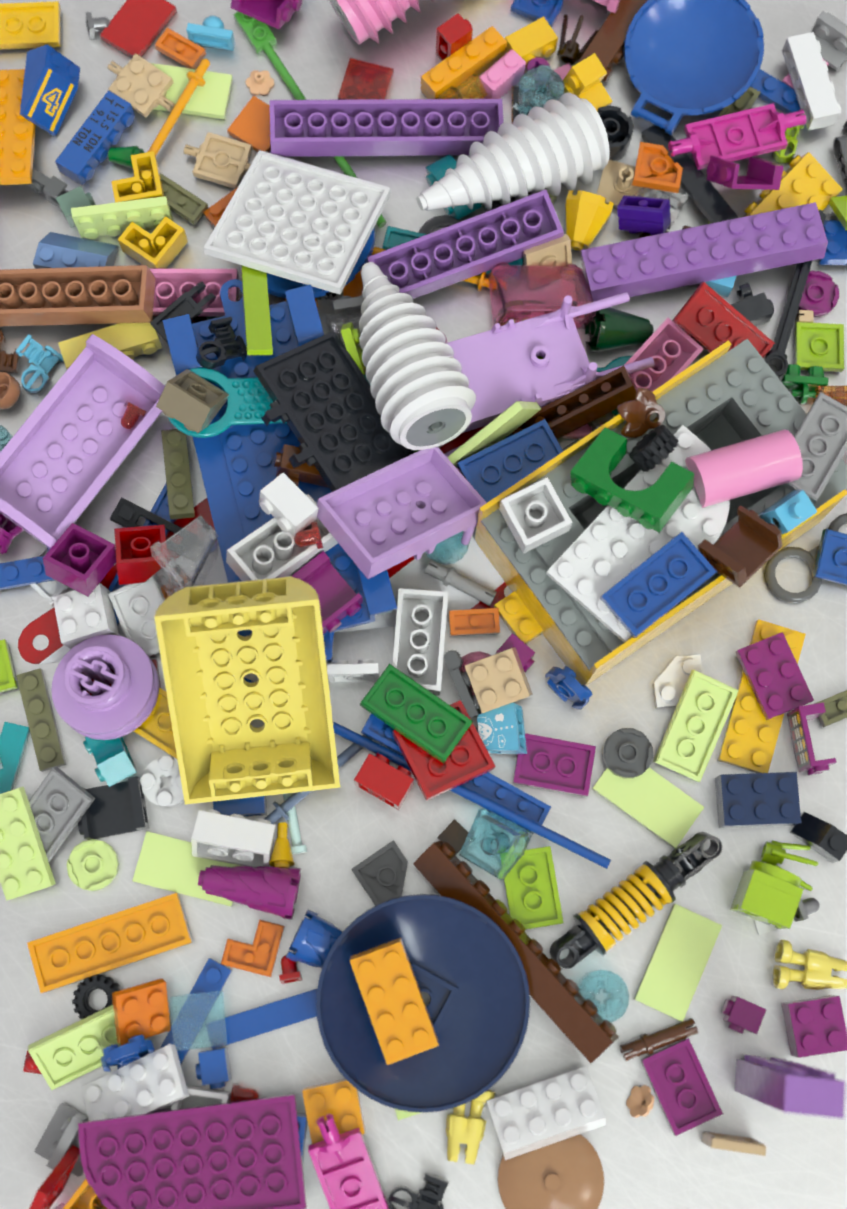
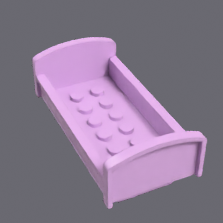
M92 334L86 341L85 349L0 452V513L47 546L49 551L67 528L78 520L162 413V410L158 409L156 405L165 385L121 351Z

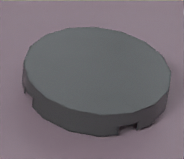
M622 728L613 732L606 739L603 746V760L606 767L614 775L621 778H635L642 775L650 767L653 760V747L643 732L634 728Z

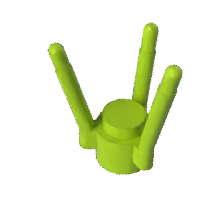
M774 840L772 842L766 841L764 844L761 861L779 867L777 863L782 864L784 858L818 866L817 861L786 853L785 850H810L808 845L780 843ZM801 880V887L809 891L813 890L812 886Z

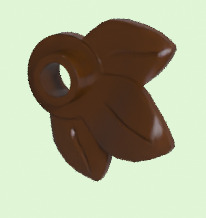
M637 388L635 400L627 401L617 407L619 414L627 422L621 431V434L626 437L642 436L649 428L654 429L660 426L665 419L663 407L656 403L654 393L646 388ZM657 413L655 419L650 420V415Z

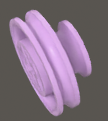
M99 635L86 639L74 646L60 661L52 681V699L60 717L79 734L95 740L116 739L137 729L153 711L159 694L158 672L152 660L138 644L118 635Z

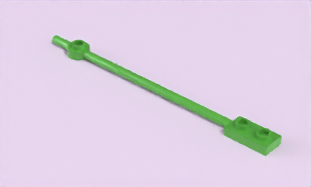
M239 11L234 13L235 21L255 52L259 53L264 50L296 100H307L273 49L272 45L276 44V38L267 24ZM333 156L345 175L358 178L344 156ZM380 214L376 222L379 228L387 223L382 214Z

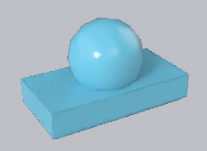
M208 16L204 19L202 25L188 23L186 29L188 39L195 44L234 50L235 40L233 31L224 29V23L219 17Z

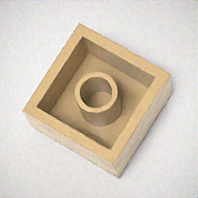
M515 647L465 665L482 713L533 695Z

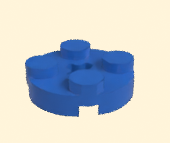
M567 666L563 669L552 667L545 674V678L550 677L547 683L554 693L564 702L570 699L574 702L572 707L576 709H583L589 702V698L593 695L587 686L581 685L575 679V672Z
M138 1035L130 1038L128 1044L119 1047L115 1044L102 1050L103 1056L100 1059L103 1070L111 1072L110 1066H117L119 1069L146 1056L149 1052H154L152 1040H145L144 1035Z

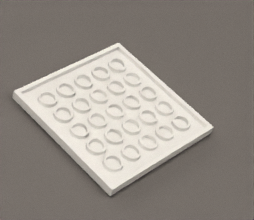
M259 150L206 242L204 254L340 295L390 196L391 188Z

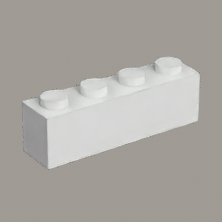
M814 32L787 37L782 53L800 108L805 112L803 115H806L807 129L813 130L834 125L841 114V105L839 101H836L834 84L829 80L827 63L821 56L820 42L816 41Z

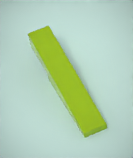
M241 265L247 355H273L267 273Z

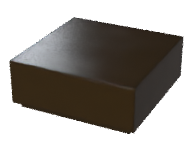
M455 819L437 837L438 840L449 843L454 848L455 855L473 838Z

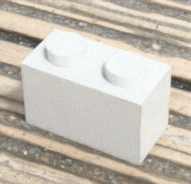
M284 473L260 490L259 505L262 510L268 515L271 514L277 520L279 527L284 532H289L293 537L317 519L318 507Z

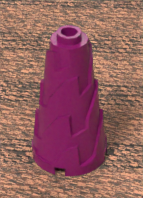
M211 865V867H206L205 871H200L198 886H202V890L206 891V894L223 897L232 902L247 905L249 908L292 920L295 911L293 906L298 896L301 868L267 866L225 867Z

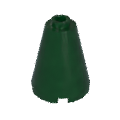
M611 307L587 314L585 334H589L590 341H586V346L591 352H600L643 344L653 334V325L646 318Z

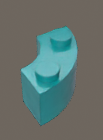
M447 155L426 166L425 169L428 174L426 181L428 185L432 186L435 181L442 179L447 169L454 170L457 161L452 156ZM473 203L472 210L467 205L454 206V209L452 206L446 207L444 210L447 215H451L458 220L482 206L481 203Z
M85 737L86 740L83 741V744L89 755L93 754L96 760L97 768H95V772L101 782L106 781L108 787L137 773L130 752L122 737L111 740H95Z

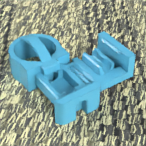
M29 334L16 349V354L20 357L25 356L29 359L28 363L31 364L21 376L22 387L29 393L42 391L49 380V372L58 361L63 362L62 355L50 346H45L44 348L32 339V336ZM29 343L30 345L27 347V349L23 353H21L23 349L26 347V345ZM29 373H34L33 376L30 378V380H29V381L27 382V384L25 385V383H24L25 377H26ZM40 375L42 377L41 386L31 389L30 387Z

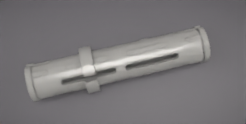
M433 559L429 561L424 571L425 574H429L444 582L443 585L445 586L450 585L488 606L491 605L497 592L455 572L456 569L453 567L449 569Z

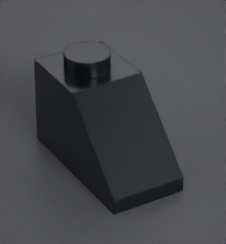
M803 812L801 823L794 825L790 831L792 835L810 846V848L831 863L840 861L847 851V835L834 825L809 813Z

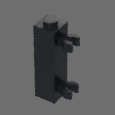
M749 283L740 285V290L736 292L740 301L731 304V306L756 327L768 323L774 314L772 301L767 299L764 292L753 296Z

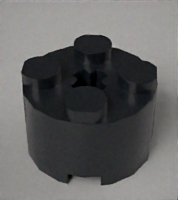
M610 105L600 107L597 112L607 133L610 150L609 160L622 159L629 149L634 125L632 118L623 113L620 107Z

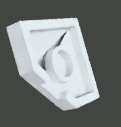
M700 654L676 656L653 683L655 709L677 706L691 671L696 670L703 674Z

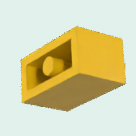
M542 17L506 36V53L511 49L514 50L526 61L525 68H527L528 62L531 59L551 56L556 51L558 37L545 17Z

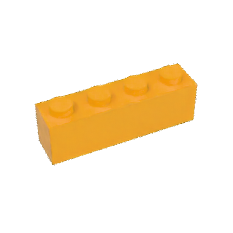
M491 26L421 76V92L427 99H447L506 54L507 41L494 26Z

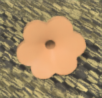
M258 70L252 71L250 77L245 81L246 86L250 88V93L254 96L259 94L263 96L268 95L270 89L275 84L274 80L270 77V73L266 70L261 72Z
M635 1086L631 1090V1096L628 1097L626 1105L630 1108V1115L632 1117L638 1118L640 1115L645 1117L652 1110L654 1096L651 1094L649 1086Z

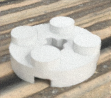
M163 756L151 761L144 769L140 779L145 797L151 803L161 807H173L181 804L184 801L178 760L170 756ZM171 775L173 777L171 780L173 785L170 788L167 786L161 788V778Z

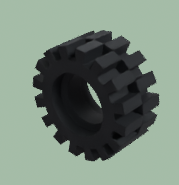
M665 425L657 426L647 436L645 435L641 441L637 442V446L632 448L629 457L643 472H647L655 468L657 464L662 463V460L666 459L668 454L674 451L673 448L678 445V439Z
M98 975L88 977L77 985L78 989L74 990L73 995H75V998L72 1000V1004H75L74 1011L80 1015L78 1017L81 1020L101 1011L91 1008L88 1003V997L95 989H101L107 995V1004L103 1009L113 1005L112 993L120 991L119 984L115 983L114 979Z

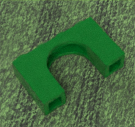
M605 427L570 471L571 486L579 493H586L594 497L600 504L616 509L622 516L633 518L644 528L653 529L660 533L693 489L694 473L671 461L659 479L646 489L630 491L617 486L610 478V475L627 453V438Z

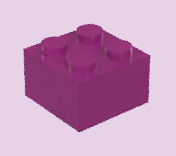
M72 523L43 557L45 573L56 581L89 597L116 563L115 544Z
M829 995L781 1003L791 1056L802 1058L847 1051V1030L840 996Z

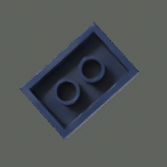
M797 772L722 774L715 778L719 828L794 826L801 823Z

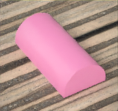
M150 269L156 278L153 317H157L183 293L190 291L200 282H203L206 288L193 300L198 303L210 293H213L216 299L206 309H203V312L197 317L225 316L220 290L225 282L233 279L239 280L238 270ZM232 287L228 290V298L231 301H239L238 287Z
M667 318L626 364L650 357L653 358L654 367L630 373L637 388H646L653 392L684 371L704 348L671 319Z
M786 429L685 459L688 470L694 473V487L702 508L796 481L801 477L803 470L799 446L794 436Z

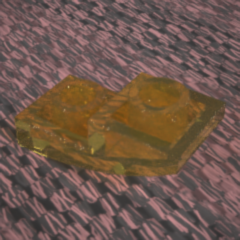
M473 74L457 88L451 86L436 99H483L487 96V92L479 75Z

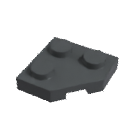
M393 840L351 870L376 906L382 902L402 896L408 861Z

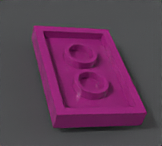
M783 632L736 651V655L766 720L814 701Z
M525 733L527 754L517 755L513 783L587 797L596 746Z
M689 1038L640 1059L675 1136L723 1114Z

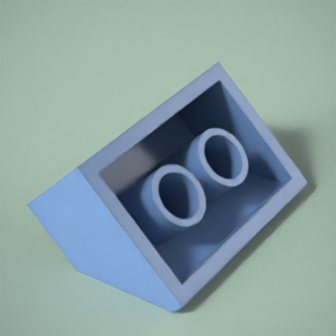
M49 232L38 243L33 266L35 269L114 266L119 247L114 244Z

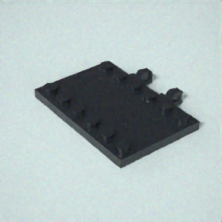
M335 331L283 353L254 368L255 375L273 401L269 405L271 409L267 410L261 419L266 426L271 421L275 423L279 419L283 424L287 422L300 442L299 449L301 451L298 455L294 453L290 457L289 462L293 468L299 467L304 463H307L309 467L315 465L331 492L414 453L413 450L396 443L390 433L383 428L381 415L377 412L375 399L370 391V384Z

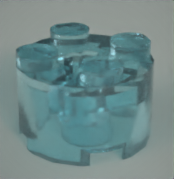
M541 65L527 71L521 77L517 93V108L520 114L528 116L529 111L533 107L543 108L548 100H559L561 95L564 94L565 86L562 78L554 70H551L549 66Z
M593 970L580 978L577 984L580 989L579 993L596 1005L597 1013L604 1020L614 1022L624 1015L629 1004V992L626 983L620 976L611 971ZM600 989H603V993H607V998L604 999L602 1004H600V1000L595 998L597 994H600Z

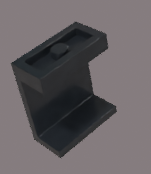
M138 776L128 778V781L116 783L110 787L104 785L85 789L95 799L78 822L80 835H84V839L91 840L149 829L145 796L140 784L141 778Z

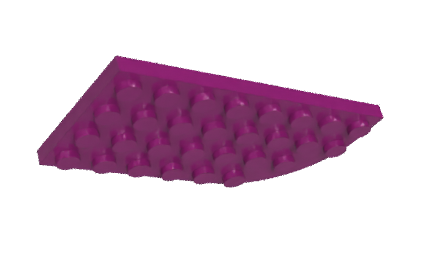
M295 1094L78 1123L80 1156L85 1177L89 1186H92L97 1196L101 1199V1203L107 1209L307 1208Z

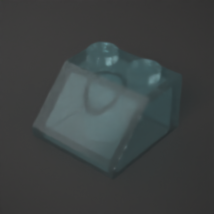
M480 809L459 855L496 878L503 880L525 853L533 832L487 809Z

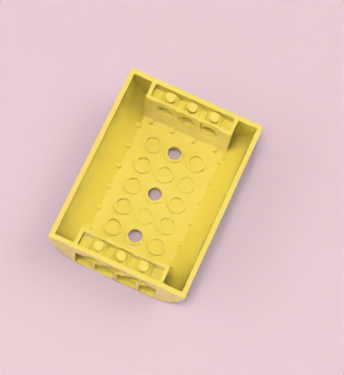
M281 577L185 587L168 597L156 610L154 619L185 804L340 788L320 605L315 589L300 579ZM238 630H252V633L246 637L239 635L237 632ZM247 674H255L258 680L250 683L244 677ZM254 719H260L264 722V725L257 728L253 727L250 722Z

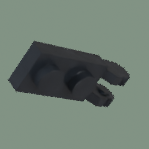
M203 282L198 283L190 291L183 293L151 321V326L166 343L168 341L162 320L189 314L191 321H193L203 312V309H206L216 299V296L210 293L198 303L193 300L206 288Z

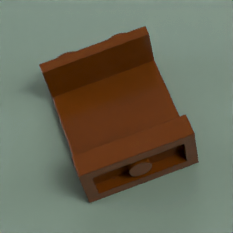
M741 505L737 508L739 521L716 541L714 545L706 539L698 545L699 552L717 573L739 588L782 548L780 529L776 525L762 520L755 511L747 510Z

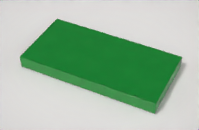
M391 664L387 666L360 702L361 707L443 764L473 723L471 719Z

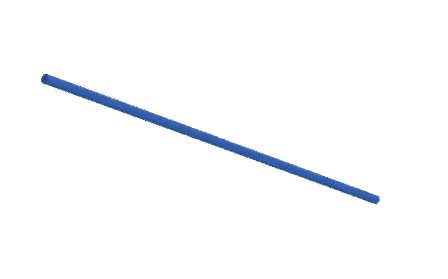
M244 677V679H245L247 682H250V683H253V682H254V681L249 680V679H247V678ZM333 721L335 734L375 754L379 753L391 762L411 771L404 756ZM462 785L449 790L605 869L608 868L611 859Z

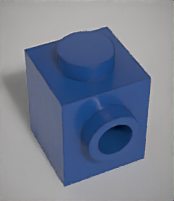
M227 1047L198 1053L199 1063L195 1066L197 1080H202V1086L209 1085L210 1089L225 1087V1082L232 1079Z

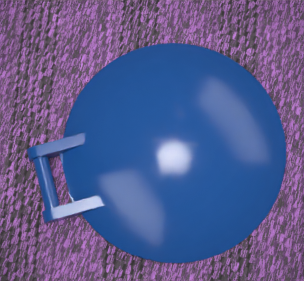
M648 0L634 16L625 40L624 54L627 72L633 85L641 94L631 111V116L636 119L640 117L664 129L665 133L672 136L684 115H702L715 112L739 99L756 79L764 55L762 26L759 18H756L750 9L751 6L745 0ZM647 102L673 114L671 120L668 121L644 109Z

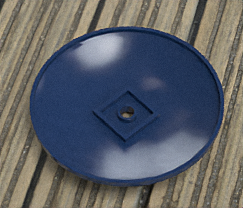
M416 894L382 902L358 916L345 928L331 947L323 964L317 987L316 1011L319 1031L324 1046L338 1071L351 1085L382 1105L408 1112L427 1113L448 1110L466 1104L485 1093L502 1078L518 1055L524 1041L529 1020L530 996L522 961L514 945L494 921L481 911L462 901L439 895ZM401 938L420 991L427 992L431 997L426 1008L436 1032L439 1046L387 1065L352 969L350 958L358 953Z

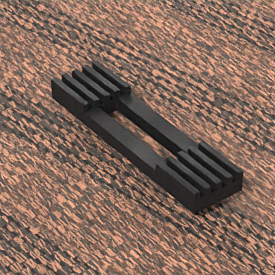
M121 497L110 517L111 521L125 528L140 527L136 523L139 517H143L157 525H165V529L183 538L180 545L166 539L167 549L197 565L199 564L209 545L208 541Z

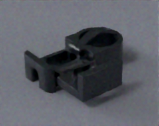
M231 317L211 321L208 328L211 333L215 334L216 338L214 341L202 343L196 355L197 362L202 367L214 369L218 366H223L226 360L242 357L244 361L247 357V347L241 336L236 338L230 325L232 322ZM213 352L216 354L217 360H208L204 356Z
M425 1173L423 1180L426 1183L424 1189L419 1190L420 1197H418L417 1192L412 1191L408 1187H396L389 1195V1208L396 1209L392 1205V1202L408 1209H444L443 1203L440 1202V1205H438V1202L442 1201L448 1181ZM398 1191H406L411 1196L412 1203L393 1195Z

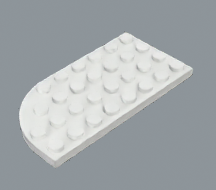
M682 425L674 434L678 439V445L673 448L674 451L669 453L668 457L663 459L662 463L657 464L652 470L650 469L647 472L641 470L624 489L639 491L652 486L671 461L688 470L685 462L687 457L708 452L711 449ZM693 486V489L660 533L653 529L644 528L633 518L624 517L616 509L607 506L548 569L546 575L625 643L632 635L600 597L681 532L686 535L697 549L704 539L714 545L726 524L730 500L702 508Z

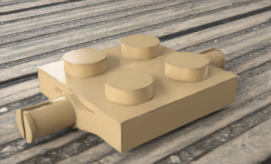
M137 54L123 68L114 61L110 62L111 65L108 64V70L117 75V78L108 90L131 103L135 111L145 118L159 105L169 112L172 111L175 103L165 97L167 90L174 83L170 76Z
M210 132L207 133L204 142L199 148L188 144L184 147V154L196 157V164L193 169L194 177L236 189L239 186L241 178L251 166L248 160L252 152V145Z

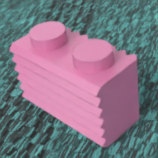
M511 49L478 77V93L485 99H501V96L511 91L514 85L524 80L526 61Z

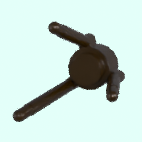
M565 14L563 17L557 55L564 64L574 65L578 62L598 33V30H596L582 49H579L580 45L576 42L582 26L583 15L579 17L572 38L567 43H565L568 15Z

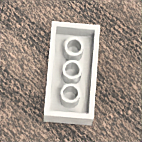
M307 494L306 496L317 506V503ZM273 518L227 550L226 562L242 581L291 577L322 551H328L338 542L318 518L295 537L289 532H284L277 524V520Z
M399 588L392 666L434 695H440L449 592Z
M587 1066L486 1101L505 1160L606 1125V1117Z

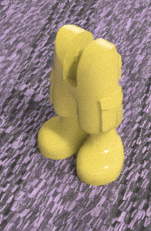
M779 941L775 952V962L803 965L804 970H795L775 965L773 968L775 988L783 990L788 986L789 982H800L803 988L847 989V979L835 975L831 976L832 969L834 971H847V961L812 949H807L804 954H801L792 949L790 941Z
M489 1089L473 1099L468 1117L464 1115L466 1104L453 1108V1113L447 1115L445 1130L448 1161L457 1162L461 1148L459 1147L460 1143L467 1144L465 1148V1164H475L480 1141L484 1137L486 1120L481 1117L484 1105L487 1103L486 1101L495 1098V1091Z

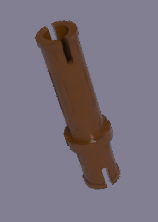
M693 1018L648 1036L643 1034L640 1036V1039L619 1045L621 1054L632 1050L625 1053L623 1059L627 1062L646 1053L651 1055L654 1053L653 1050L697 1035V1026L687 1029L694 1026Z

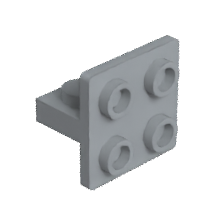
M822 11L817 17L811 32H814L816 41L820 42L822 58L829 63L830 67L838 70L847 59V25L829 12Z
M64 1103L59 1105L35 1149L36 1154L49 1160L46 1165L53 1170L72 1145L80 1148L78 1123L89 1121L88 1116ZM80 1155L72 1170V1174L80 1177L84 1172Z

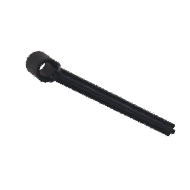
M819 209L821 221L824 224L826 214L823 213V210ZM812 261L797 263L775 335V344L764 359L768 365L773 364L776 366L777 372H773L778 378L788 369L785 351Z

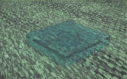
M223 990L170 996L173 1045L176 1046L177 1051L227 1045Z

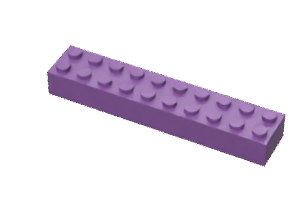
M502 99L270 100L271 154L282 157L469 155L472 143L480 142L483 144L485 134L489 131L498 133L500 125L504 123Z
M814 202L581 250V266L591 303L628 292L629 297L822 259L825 256L828 241L817 204Z

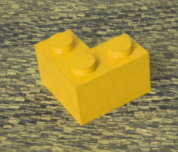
M595 53L574 65L560 85L563 94L572 93L578 98H584L598 111L600 107L609 106L613 101L601 83L607 72Z
M154 151L131 155L135 177L111 181L115 203L164 197L159 166Z
M165 216L151 234L134 222H131L118 238V242L122 251L141 265H147L149 269H167L187 244L188 239L184 228Z

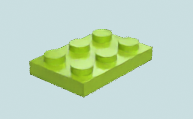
M551 846L500 854L509 915L512 919L520 921L525 929L564 923Z

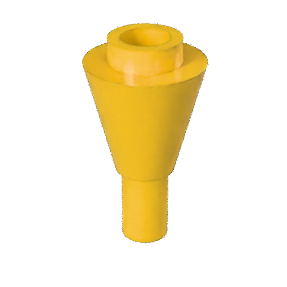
M284 822L277 824V839L269 861V865L272 867L289 868L295 864L289 840L287 839L288 824Z

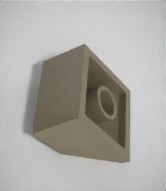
M186 369L167 381L156 407L162 410L163 414L167 417L175 418L183 423L188 430L200 433L209 426L228 399L229 394L189 369Z

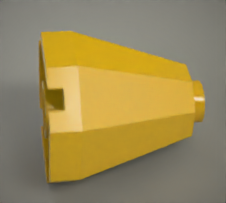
M573 190L568 191L565 203L566 234L570 238L571 249L581 251L583 248L588 249L610 218L614 205L613 202L610 201L609 205H607L605 197L583 190H578L577 195H573Z

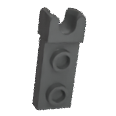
M33 168L32 184H29L30 188L38 194L44 193L50 203L60 208L56 197L69 192L65 189L67 184L55 176H52L50 179Z

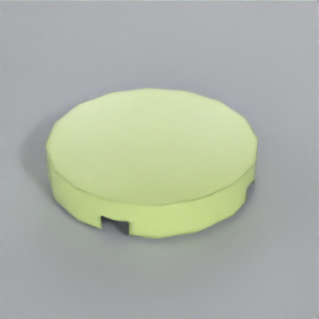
M95 839L82 841L73 848L67 861L68 876L76 886L84 890L96 891L104 889L113 882L118 874V855L113 847L104 841Z

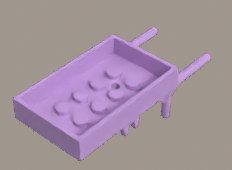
M628 292L577 307L571 306L573 299L567 295L564 297L561 308L555 312L514 323V320L511 319L508 320L506 325L500 326L497 323L489 331L446 343L452 347L454 358L460 362L462 367L461 373L468 377V388L472 389L476 394V402L471 409V422L462 433L487 426L516 401L537 402L540 408L622 367L619 366L606 371L596 372L597 364L595 362L589 363L573 318L629 302ZM537 356H542L544 359H538ZM650 357L624 366L629 373H634L654 367L655 364L653 358Z
M438 447L420 450L318 499L317 518L367 579L414 556L416 561L421 559L425 551L428 554L432 553L438 543L463 531L461 543L463 545L469 544L474 529L477 526L479 508L487 502L447 458L459 447L445 454Z

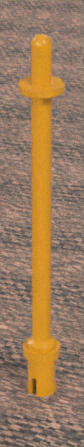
M207 58L201 60L195 72L189 71L186 74L190 81L148 152L154 151L155 156L158 154L197 86L203 87L206 84L202 77L210 65V61Z

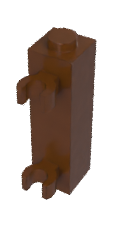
M284 444L281 451L276 452L273 466L277 467V477L284 473L297 487L299 481L328 487L315 465L309 467L307 463H304L299 467L293 468L289 459L294 453L298 455L301 452L299 447Z

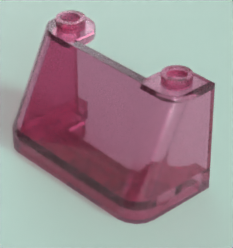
M500 263L489 274L493 324L499 323L500 326L506 325L508 320L511 319L517 323L523 319H531L555 312L561 308L564 297L567 295L573 299L571 306L577 307L594 302L583 270L575 264L566 266H518ZM596 311L574 317L573 320L576 328L585 329L596 315Z

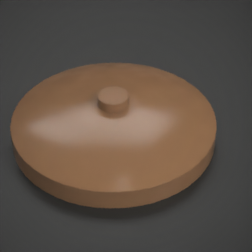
M581 1134L505 1160L502 1154L497 1176L498 1189L506 1209H598L604 1191L603 1167L596 1150Z

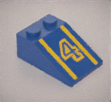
M48 44L27 51L20 115L52 136L57 135L77 92L80 67Z

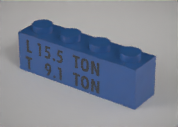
M108 90L55 160L59 172L81 186L87 180H90L100 162H104L107 158L109 149L120 141L121 134L127 127L132 125L135 114L131 103Z

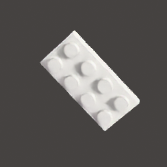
M173 1044L160 1048L81 1087L89 1121L155 1113L189 1097L176 1046Z

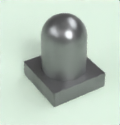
M86 12V26L89 39H95V32H102L110 25V20L106 17L92 18L91 12Z
M815 898L800 899L794 916L795 922L806 920L809 918L808 915L817 912L820 907L818 900Z

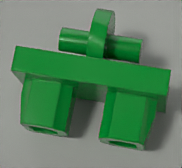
M789 364L781 382L787 390H791L793 397H799V404H806L807 398H815L816 392H823L824 387L828 385V378L824 377L823 367L812 366L808 369V376H800V366Z

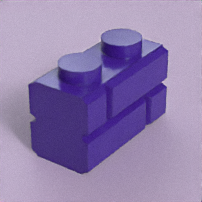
M624 195L617 207L619 230H627V232L632 234L638 232H647L650 235L665 233L671 222L669 212L670 200Z

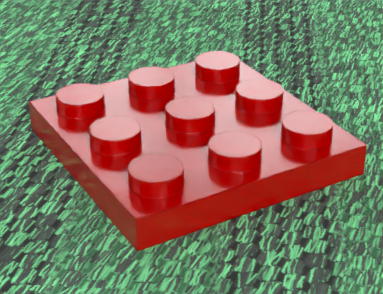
M461 700L450 704V706L470 719ZM473 723L444 764L396 730L392 732L426 801L479 777L496 767Z

